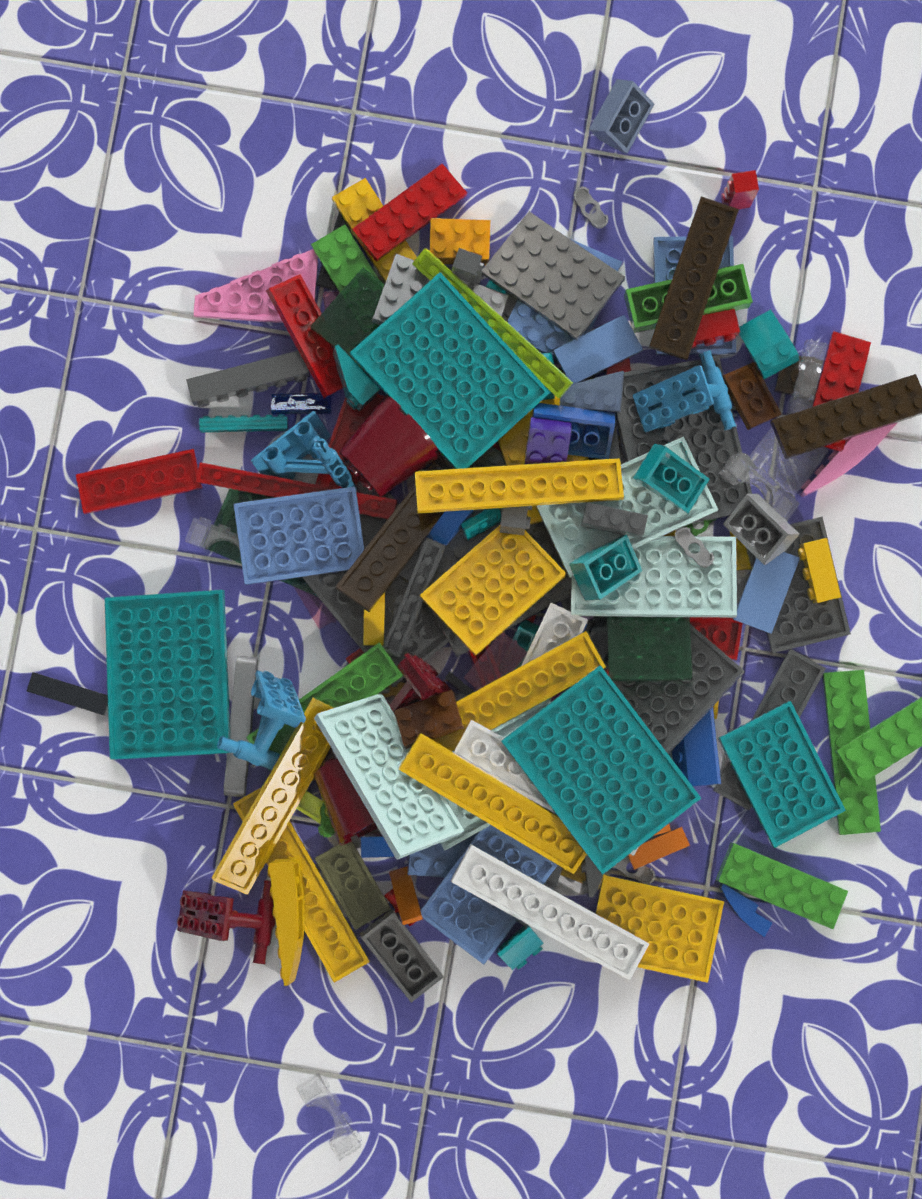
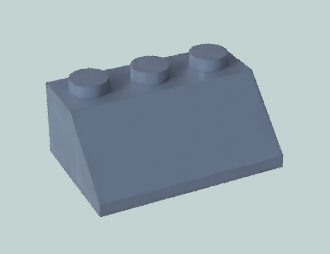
M617 79L589 130L600 141L627 154L655 104L634 81Z

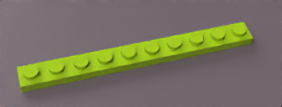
M423 249L412 264L430 281L441 272L542 384L557 398H561L573 382L428 249Z

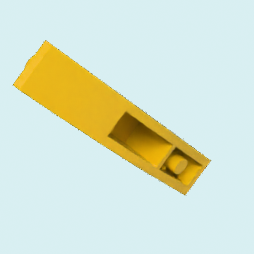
M299 858L276 859L270 862L268 866V876L271 878L272 885L270 895L274 901L273 917L276 919L277 926L275 935L279 942L278 957L281 959L282 966L280 976L284 986L290 985L296 979L304 939L305 906Z

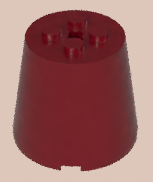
M388 395L380 401L339 451L342 458L346 461L344 464L347 469L358 476L356 479L362 486L366 487L369 491L372 490L379 497L441 456L439 451L435 452L438 449L421 426L409 413L405 416L399 410L401 405Z
M331 758L324 762V766L314 773V778L340 846L350 843L353 836L357 835L358 838H361L378 829L338 758Z

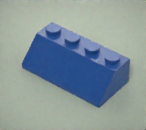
M539 403L534 407L533 418L571 422L568 455L609 459L615 427V413Z
M713 707L672 750L674 763L692 786L721 784Z

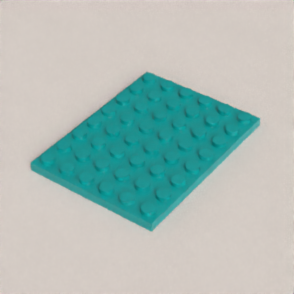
M441 272L350 352V355L379 387L401 405L400 409L405 415L409 413L437 446V450L455 469H464L471 466L550 394V391Z
M225 590L104 598L110 760L230 753L217 748V743L221 736L230 739Z
M601 665L501 740L602 875L701 799L700 795Z

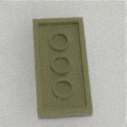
M353 841L342 846L338 844L315 858L355 930L391 909Z

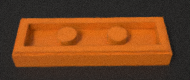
M680 827L643 843L638 847L635 855L629 854L628 858L633 870L686 848L690 844L683 828Z
M408 866L389 872L403 925L423 920L412 877L407 875Z

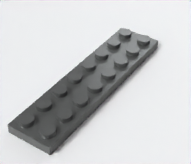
M789 649L751 720L788 701L792 702L800 718L826 668ZM728 761L721 774V784H716L713 791L750 811L752 805Z

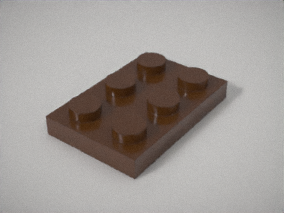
M754 362L722 376L728 387V394L747 430L775 419L782 414Z
M453 690L394 710L403 745L406 749L412 747L420 733L433 740L464 729Z

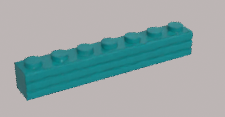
M282 414L278 415V417H273V415H265V417H260V415H253V417L229 415L228 418H223V416H215V418L203 416V418H199L201 433L288 431V417Z

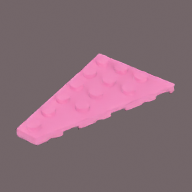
M313 249L302 254L299 253L290 259H284L272 264L268 268L252 272L251 275L230 281L231 283L219 288L216 287L209 292L198 294L195 296L194 317L283 323L266 290L301 274L315 300L318 256Z

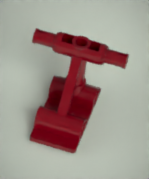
M406 653L404 655L406 658L397 666L407 682L391 703L387 701L394 715V710L451 690L445 681H441L437 677L439 675L437 670L432 665L424 662L422 658L419 659L417 655L412 656Z
M264 880L263 895L258 901L257 914L240 913L232 910L234 898L183 890L180 899V914L177 919V931L218 941H228L230 929H235L236 927L254 928L253 942L256 945L252 963L266 964L267 947L271 944L273 928L275 927V918L273 917L274 901L270 895L271 881Z

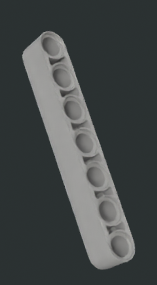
M237 656L230 718V739L234 741L243 740L249 742L246 737L252 733L255 697L251 695V689L256 680L255 673L258 669V657ZM227 753L224 796L245 797L249 762L235 758L233 753Z

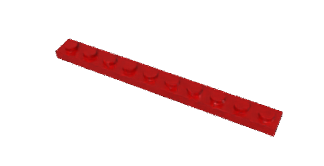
M202 462L199 463L196 478L197 483L274 498L337 489ZM356 492L359 514L389 519L396 510L397 500Z

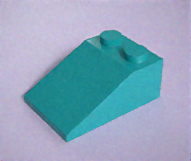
M771 309L739 326V336L763 379L799 361V354Z
M337 344L333 357L345 397L348 399L346 402L353 410L357 409L360 412L377 396L380 388Z
M658 444L652 446L633 479L648 490L688 514L710 480L669 448Z
M627 534L595 548L569 563L585 601L601 600L642 572Z
M525 924L497 948L496 951L499 957L512 970L515 968L519 970L527 963L525 960L531 954L535 956L543 949L541 945L544 943L528 924Z

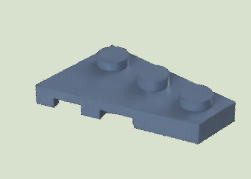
M624 371L572 384L560 398V406L621 412Z

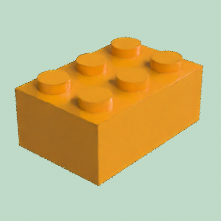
M431 218L430 252L443 264H453L458 249L461 248L481 255V262L486 266L489 262L491 220Z

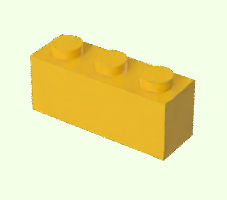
M827 538L799 544L798 555L800 560H803L805 566L803 568V576L805 580H808L810 587L807 588L809 599L813 600V603H820L841 598Z

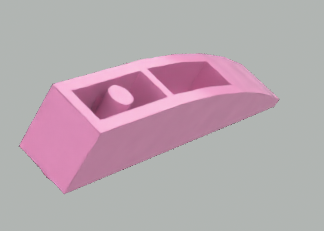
M897 423L846 439L844 450L842 452L836 450L832 452L827 458L830 462L826 466L822 464L814 472L817 476L812 481L808 479L801 487L803 491L800 496L804 497L823 488L856 466L876 448Z

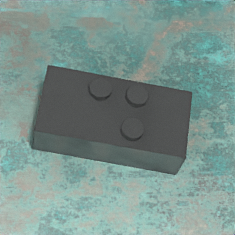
M393 908L360 933L361 939L411 1003L444 978L440 969L406 925L402 924L400 917Z

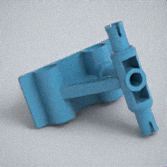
M711 350L699 354L703 368L702 366H696L633 394V399L645 432L670 426L675 423V420L709 409L710 405H713L715 412L720 415L724 430L736 427L731 413L732 403L728 394V387L723 380L720 368L715 366Z
M314 411L251 460L260 474L293 480L295 472L329 474L336 485L342 488L356 487L352 481L351 473L337 452L330 448L325 441L331 435ZM309 454L312 458H314V459H319V460H302V459Z
M257 670L251 695L261 699L258 704L257 714L262 717L255 743L252 744L243 740L234 741L221 736L218 740L217 748L233 753L235 758L272 770L280 754L268 749L278 730L282 729L284 724L296 728L300 722H305L306 717L293 683L289 679H280L274 677L268 671L261 672Z

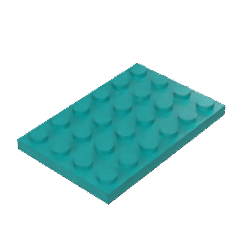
M791 701L718 737L773 848L846 811Z

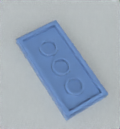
M624 314L586 333L578 340L575 339L553 350V353L564 374L575 384L642 352L643 348Z
M783 552L766 565L755 558L737 606V617L733 618V620L772 634L800 558Z

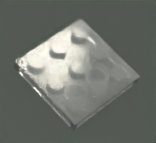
M771 427L746 459L745 464L792 499L829 450L821 447L785 459Z

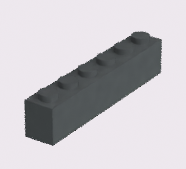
M294 351L189 378L186 381L193 405L206 407L210 405L209 402H225L232 396L244 397L248 395V392H264L268 390V387H283L287 385V382L294 380L295 382H302L307 380L306 377H310V374L299 351Z

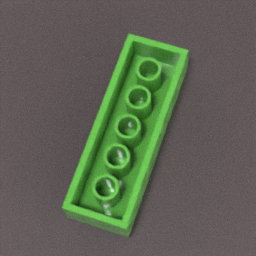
M744 264L718 270L703 315L730 309L738 311L751 306L753 301ZM672 279L625 290L624 299L634 333L655 329Z
M730 843L715 880L830 929H834L848 891L735 843Z

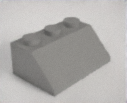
M746 494L723 523L764 565L787 550L799 535L759 494Z

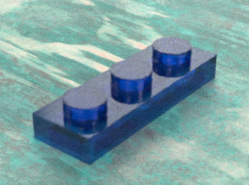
M321 393L271 394L272 415L310 414L312 411L316 414H332V394L325 398Z

